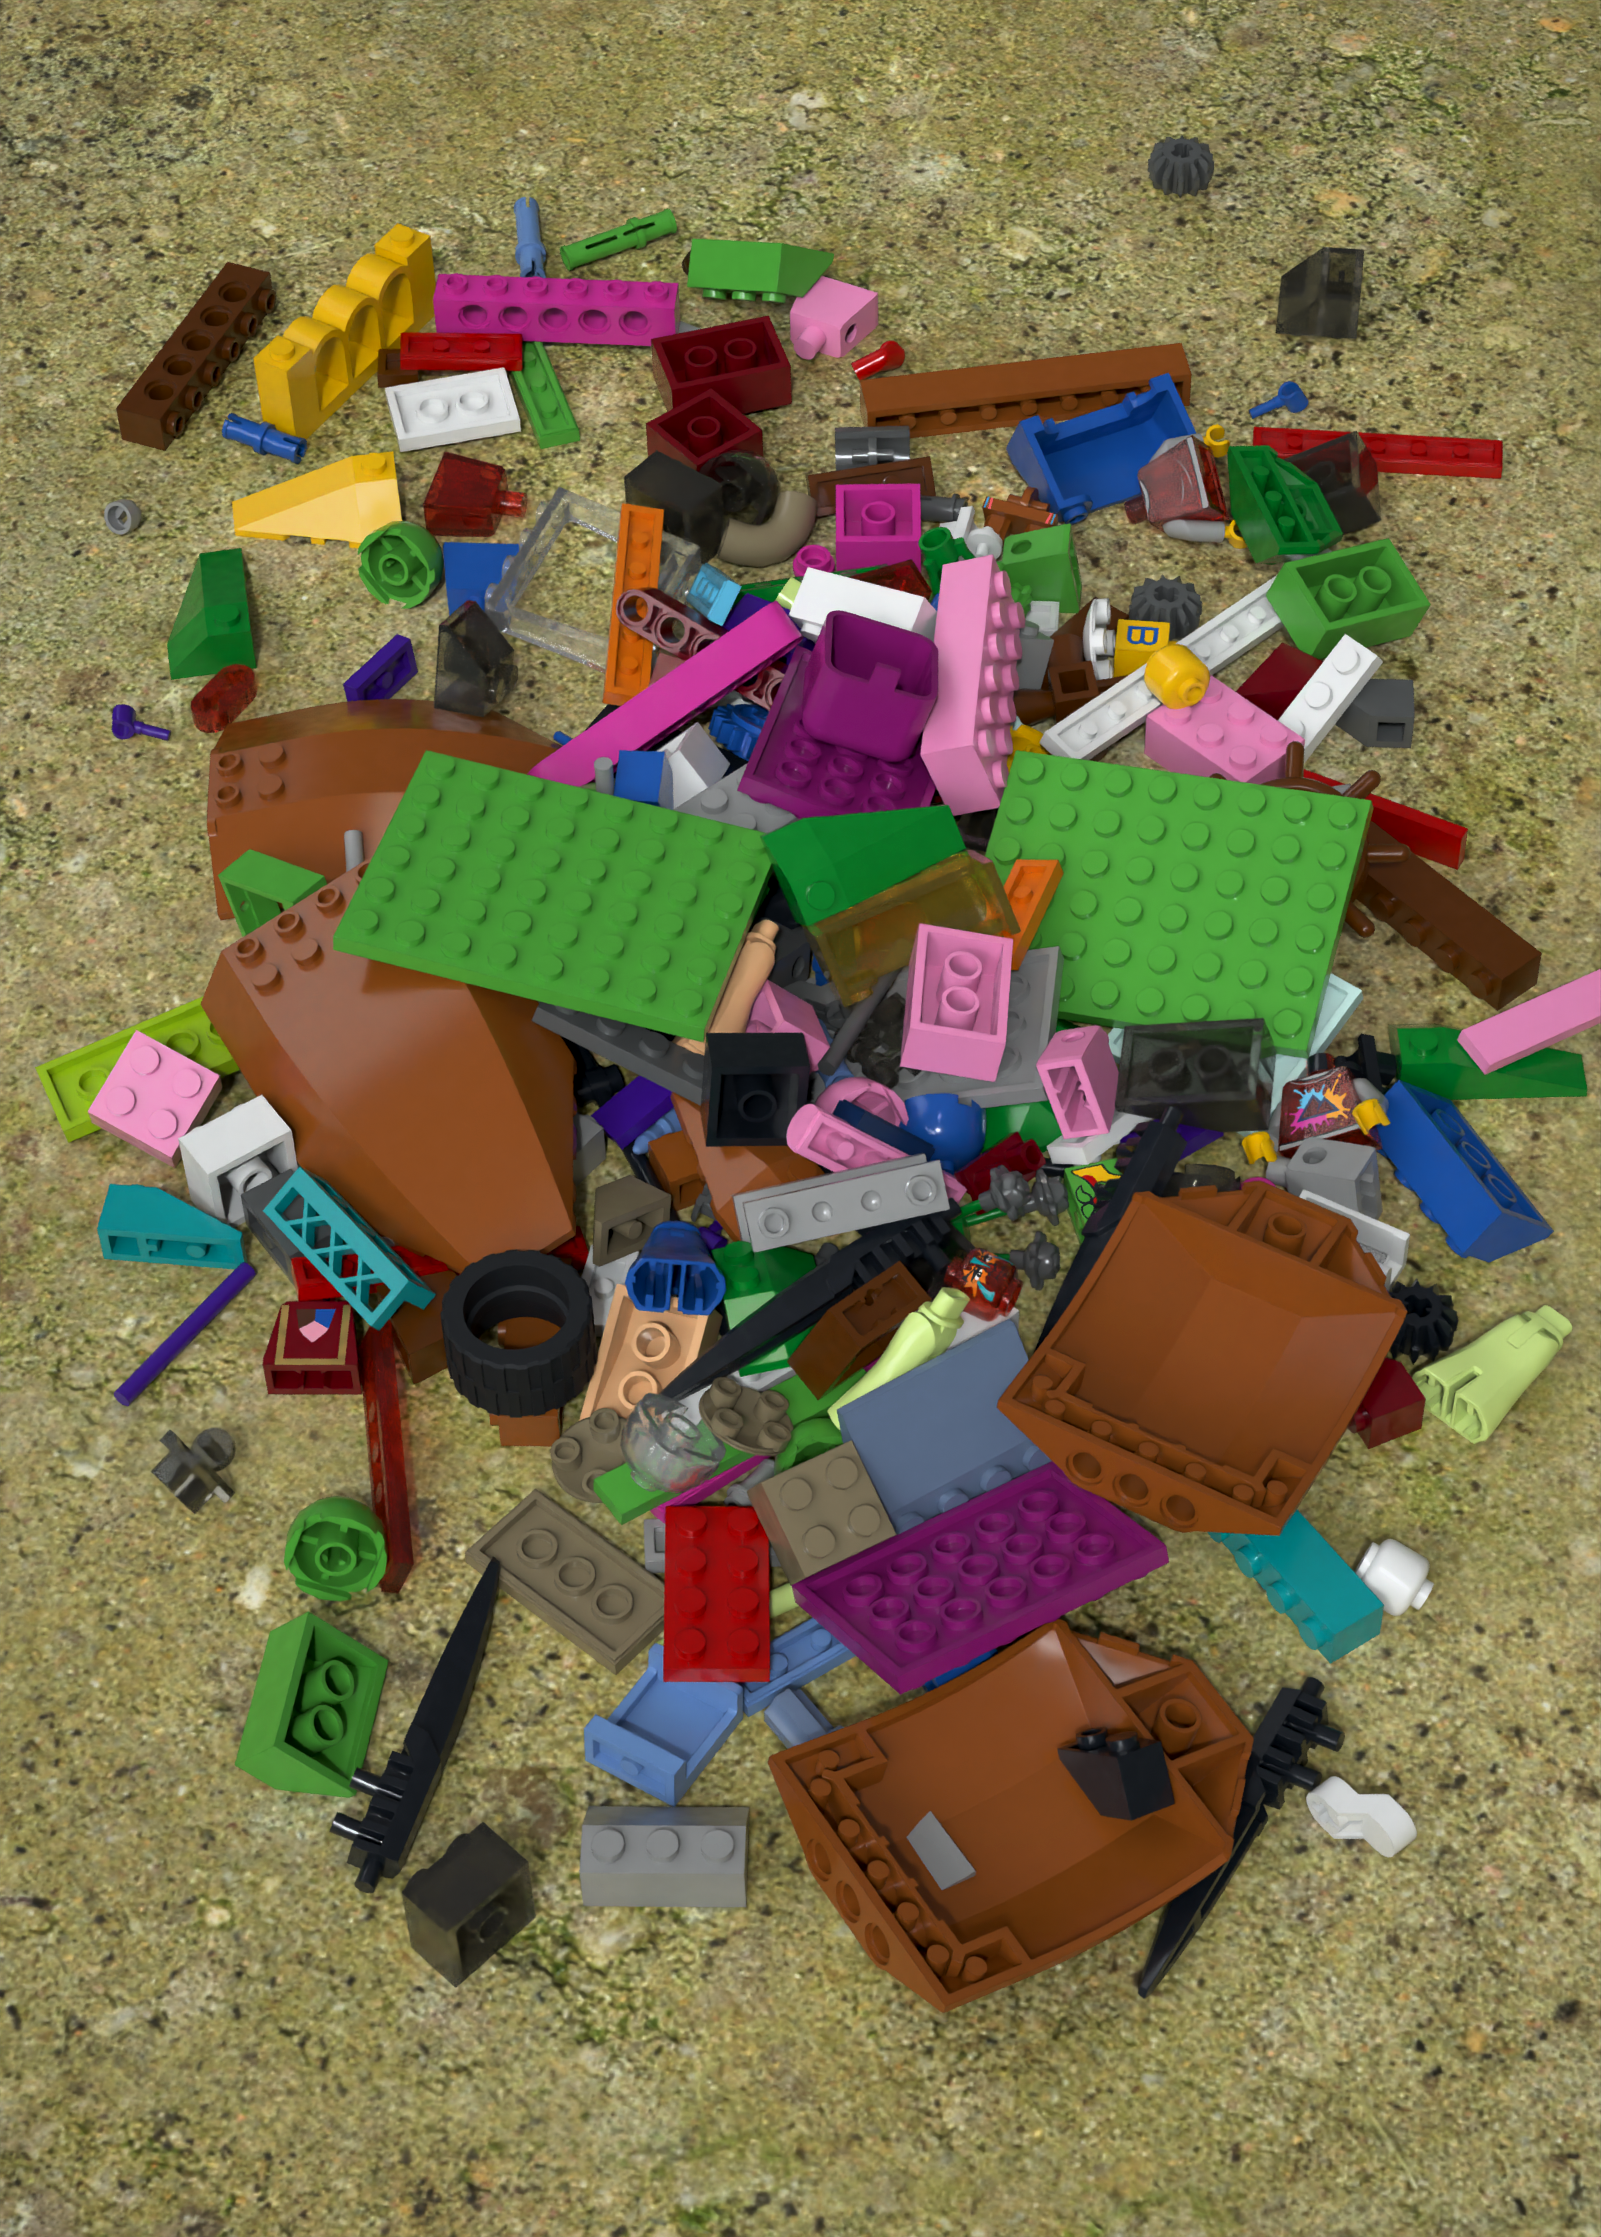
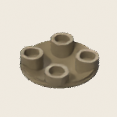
M717 1377L714 1379L710 1389L703 1393L699 1401V1413L707 1428L726 1444L749 1454L773 1456L785 1452L791 1439L790 1432L794 1428L786 1413L789 1407L786 1398L772 1390L760 1393L751 1388L739 1386L734 1380L727 1377Z
M602 1408L594 1411L590 1417L570 1426L552 1444L550 1449L552 1470L558 1484L572 1497L590 1503H603L593 1490L594 1479L652 1449L648 1437L639 1426L628 1419L619 1417L612 1409Z

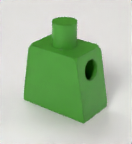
M1062 524L1010 535L1004 539L1002 561L996 562L1000 571L1005 570L1007 572L1011 586L1016 582H1019L1021 586L1030 585L1032 587L1030 594L1033 597L1032 601L1059 602V613H1077L1080 610L1082 579L1071 524Z

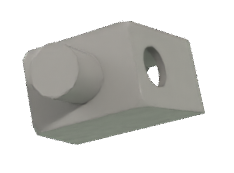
M1309 1137L1303 1140L1292 1159L1277 1155L1275 1162L1268 1163L1266 1179L1275 1185L1286 1187L1288 1192L1299 1197L1305 1189L1376 1220L1379 1219L1383 1212L1377 1154L1374 1147Z

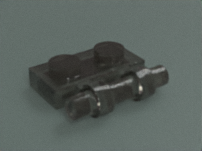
M897 992L879 1003L863 1028L864 1031L859 1034L845 1056L849 1062L860 1064L862 1066V1073L868 1079L884 1084L890 1089L899 1082L897 1072L903 1068L908 1070L914 1077L922 1071L900 1067L906 1000ZM841 1027L836 1030L833 1039L835 1038ZM882 1046L886 1052L880 1053L875 1052V1050Z

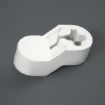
M1331 1776L1306 1796L1308 1808L1314 1819L1334 1839H1365L1381 1855L1389 1858L1396 1855L1417 1837L1414 1822L1409 1814L1389 1794H1358L1344 1780Z

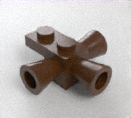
M1074 634L1056 635L1051 637L1054 639V643L1047 664L1048 690L1018 689L1014 691L1013 702L1016 715L1027 726L1053 717L1054 725H1056L1128 675L1096 680L1092 661L1083 662V640ZM1108 747L1091 758L1090 761L1101 760L1106 755Z

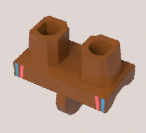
M1031 486L1025 489L1022 497L1009 494L1007 501L986 496L982 506L985 518L984 527L989 526L993 528L994 532L1002 539L1003 547L1004 539L1010 536V534L1015 535L1058 526V514L1049 512L1050 504L1038 501V489Z

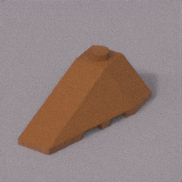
M674 1092L671 1093L670 1098L686 1142L693 1145L699 1162L696 1169L701 1181H706L712 1197L710 1207L713 1215L733 1242L741 1241L732 1194L825 1174L817 1163L793 1152L789 1146L706 1147L700 1115L701 1106Z

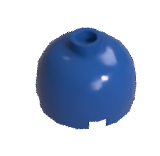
M950 1093L926 1094L904 1100L909 1120L906 1126L900 1121L899 1127L934 1145L935 1151L930 1161L940 1160L942 1170L954 1176V1173L981 1154L986 1138V1108H981L972 1099V1107L959 1104L958 1095Z

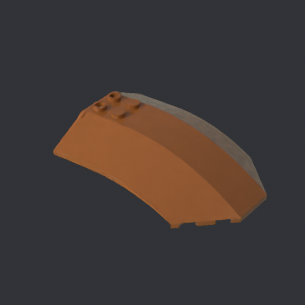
M376 699L348 701L227 724L216 746L210 753L207 803V831L217 913L220 920L235 917L218 875L249 849L321 874L325 877L327 884L346 873L344 833L346 831H361L364 861L373 856L426 750L527 775L534 766L562 746L494 710L429 700ZM277 902L279 909H283L282 903Z
M1263 1181L1244 1182L1242 1190L1217 1192L1218 1189L1215 1185L1180 1188L1178 1196L1161 1198L1150 1191L1135 1192L1122 1219L1084 1283L1050 1333L999 1398L996 1408L1046 1454L1072 1483L1105 1500L1144 1516L1153 1522L1182 1533L1199 1531L1280 1536L1355 1416L1405 1320L1407 1310L1401 1300L1392 1298L1384 1285L1387 1277L1371 1252L1364 1253L1357 1241L1358 1230L1352 1220Z
M1057 1619L1054 1622L1043 1624L987 1661L915 1699L871 1718L770 1755L768 1765L805 1854L808 1867L873 1963L878 1968L887 1971L940 2012L945 2013L1045 1971L1087 1951L1152 1914L1225 1864L1232 1853L1233 1835L1237 1816L1240 1812L1246 1781L1245 1774L1254 1738L1193 1660L1174 1654L1170 1661L1140 1652V1644L1103 1632H1100L1099 1638H1094L1070 1630L1066 1621ZM1097 1727L1107 1728L1109 1734L1134 1731L1137 1732L1138 1738L1161 1741L1175 1804L1132 1821L1101 1816L1059 1759L1057 1748L1076 1742L1077 1733ZM929 1811L932 1812L976 1871L975 1876L944 1890H941L907 1839L910 1832Z

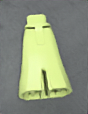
M942 1287L933 1302H924L918 1307L919 1310L917 1312L909 1313L876 1364L827 1410L834 1425L840 1430L837 1414L838 1408L945 1353L953 1342L957 1329H960L964 1324L960 1314L970 1301V1298L958 1289Z
M1548 1305L1542 1306L1535 1313L1526 1311L1521 1315L1516 1314L1504 1320L1469 1345L1424 1366L1414 1373L1412 1379L1426 1398L1425 1409L1473 1444L1480 1441L1485 1442L1522 1393L1542 1373L1562 1348L1563 1338L1572 1332V1325L1567 1318Z

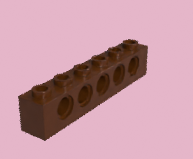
M231 262L225 264L117 406L116 411L122 440L166 451L175 437L182 433L186 422L195 411L200 409L204 398L212 387L218 385L224 371L231 362L237 359L241 348L247 340L255 335L259 324L267 313H271L274 309L276 292L272 288L270 272Z

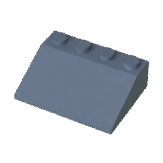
M1010 1319L837 1409L842 1442L844 1444L852 1440L897 1535L1052 1461L996 1408L999 1398L1029 1361L1016 1325Z

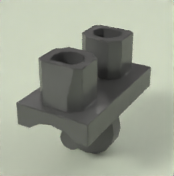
M909 426L835 428L836 470L910 459Z

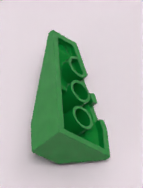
M242 548L199 554L167 643L171 680L257 668Z
M949 805L803 817L760 836L795 922L807 927L844 911L966 849Z
M1437 1023L1388 1024L1391 1054L1395 1055L1397 1063L1396 1075L1394 1077L1395 1083L1401 1080L1450 1100L1587 1096L1588 1089L1581 1054L1546 1047L1485 1075L1457 1041L1463 1029Z

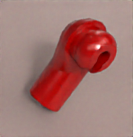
M889 340L883 343L880 349L852 362L851 365L860 382V380H864L878 372L899 368L905 360V350L898 342Z

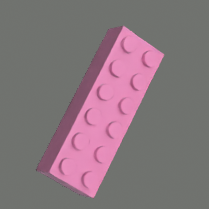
M993 554L942 566L934 644L938 648V695L923 728L920 755L944 804L949 805L953 816L999 808L1004 788L1007 787L1009 775L1007 755L1013 752L1010 724L1016 721L1013 694L1014 691L1019 689L1016 664L1017 660L1022 658V645L1019 634L1020 629L1025 627V614L1021 603L1014 602L1011 595L1009 576L1005 570L1000 571Z

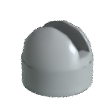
M128 499L111 502L104 511L106 525L112 532L119 535L133 531L139 526L142 519L140 508L132 500ZM127 515L128 519L124 523L121 519Z

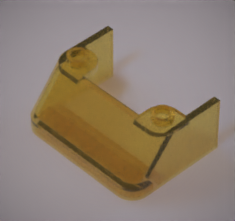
M974 850L956 853L886 890L808 927L801 925L835 999L844 1007L872 995L874 992L871 986L879 981L878 977L909 964L919 923L1004 937L1003 930L1011 935L1021 932L993 861Z

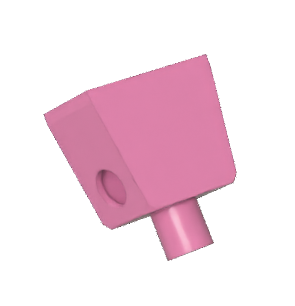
M821 276L804 297L796 298L790 311V339L794 344L796 354L806 360L814 358L817 352L836 358L844 357L877 327L878 293Z
M1097 1025L1061 1030L1055 1033L1038 1059L1036 1067L1063 1138L1070 1139L1108 1134L1111 1129L1121 1080L1109 1047L1107 1033Z

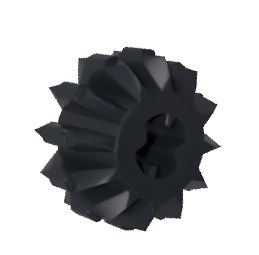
M1417 1278L1411 1287H1406L1397 1281L1392 1288V1292H1389L1392 1298L1401 1300L1407 1310L1405 1320L1391 1346L1390 1352L1393 1359L1403 1354L1409 1355L1414 1365L1419 1356L1423 1355L1434 1362L1439 1351H1448L1452 1345L1454 1332L1457 1331L1458 1326L1457 1311L1453 1310L1454 1304L1451 1295H1439L1440 1291L1437 1283L1429 1288H1423Z

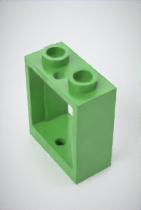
M251 849L246 851L218 875L242 937L278 916L281 911L277 902L282 903L286 911L327 885L325 877L321 874Z

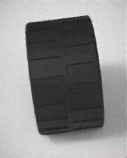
M517 1249L484 1256L478 1262H472L465 1267L459 1276H455L449 1284V1290L444 1293L440 1314L450 1379L454 1380L455 1388L460 1395H464L468 1402L475 1407L487 1410V1413L497 1416L507 1415L510 1418H522V1416L543 1415L552 1409L557 1410L566 1405V1402L570 1399L576 1398L583 1391L584 1385L590 1381L594 1373V1364L597 1363V1344L592 1296L589 1294V1287L585 1279L578 1275V1271L571 1264L561 1261V1258L552 1254L547 1255L536 1250L517 1251ZM518 1317L543 1319L561 1328L549 1340L526 1349H500L478 1339L495 1324Z

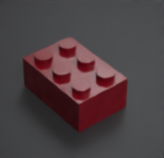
M769 315L651 339L653 377L667 412L709 389H713L742 414L792 404L791 365Z

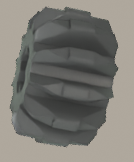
M1181 135L1180 139L1166 137L1164 143H1155L1154 150L1150 154V159H1148L1149 178L1153 182V188L1163 189L1164 195L1178 194L1180 198L1182 194L1188 193L1196 196L1198 190H1206L1214 173L1213 154L1209 150V144L1199 143L1198 137L1190 140L1185 139L1183 135Z
M1162 574L1157 581L1145 578L1142 586L1134 587L1131 605H1129V618L1131 620L1170 623V641L1172 639L1180 641L1195 631L1199 626L1200 615L1202 614V601H1200V595L1195 591L1194 584H1183L1180 576L1170 580L1166 579Z

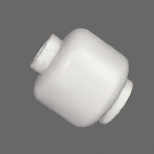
M1386 1539L1380 1545L1372 1542L1354 1571L1384 1604L1383 1610L1393 1616L1402 1615L1409 1606L1419 1610L1434 1585L1433 1582L1426 1579L1430 1569L1429 1561L1394 1539Z

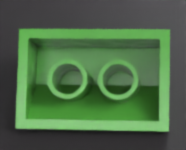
M692 239L687 287L703 290L702 297L726 300V293H732V299L756 302V294L762 295V301L786 304V296L804 297L833 263L834 254L784 243Z
M309 1611L270 1631L235 1766L276 1790L345 1798L355 1796L357 1790L350 1788L349 1785L356 1768H363L389 1660Z

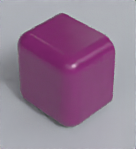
M836 610L829 612L804 672L802 724L805 731L815 740L884 761L900 762L907 759L915 750L938 695L937 646L927 637L912 631L846 611Z

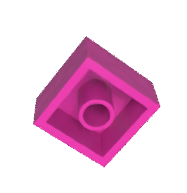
M920 484L836 485V571L887 564L893 569L894 579H921V550L918 545L921 537Z

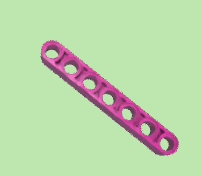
M778 601L766 605L543 759L527 775L580 787L590 782H595L594 762L601 757H607L612 760L614 774L617 772L620 750L647 751L787 654L803 640V635Z

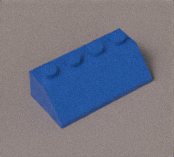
M1398 1080L1384 1096L1389 1102L1387 1117L1391 1123L1387 1126H1383L1382 1123L1374 1125L1369 1130L1372 1135L1369 1138V1142L1372 1144L1380 1141L1381 1148L1376 1150L1384 1157L1390 1158L1397 1167L1394 1171L1397 1179L1405 1187L1417 1193L1422 1200L1419 1205L1421 1210L1430 1220L1443 1227L1448 1234L1445 1241L1456 1254L1463 1258L1471 1256L1489 1263L1544 1240L1554 1232L1450 1099Z

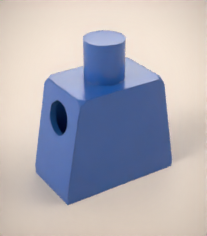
M443 542L449 617L453 620H462L464 628L471 632L484 631L487 628L488 621L505 622L509 620L527 576L524 544Z

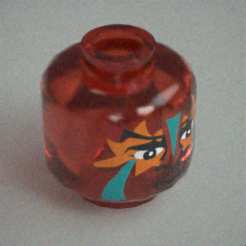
M974 1248L964 1259L956 1256L952 1260L944 1278V1283L951 1286L950 1288L958 1289L970 1298L963 1311L985 1322H992L1000 1315L1007 1317L1014 1308L1023 1286V1281L1017 1279L1018 1269L1016 1265L982 1248Z

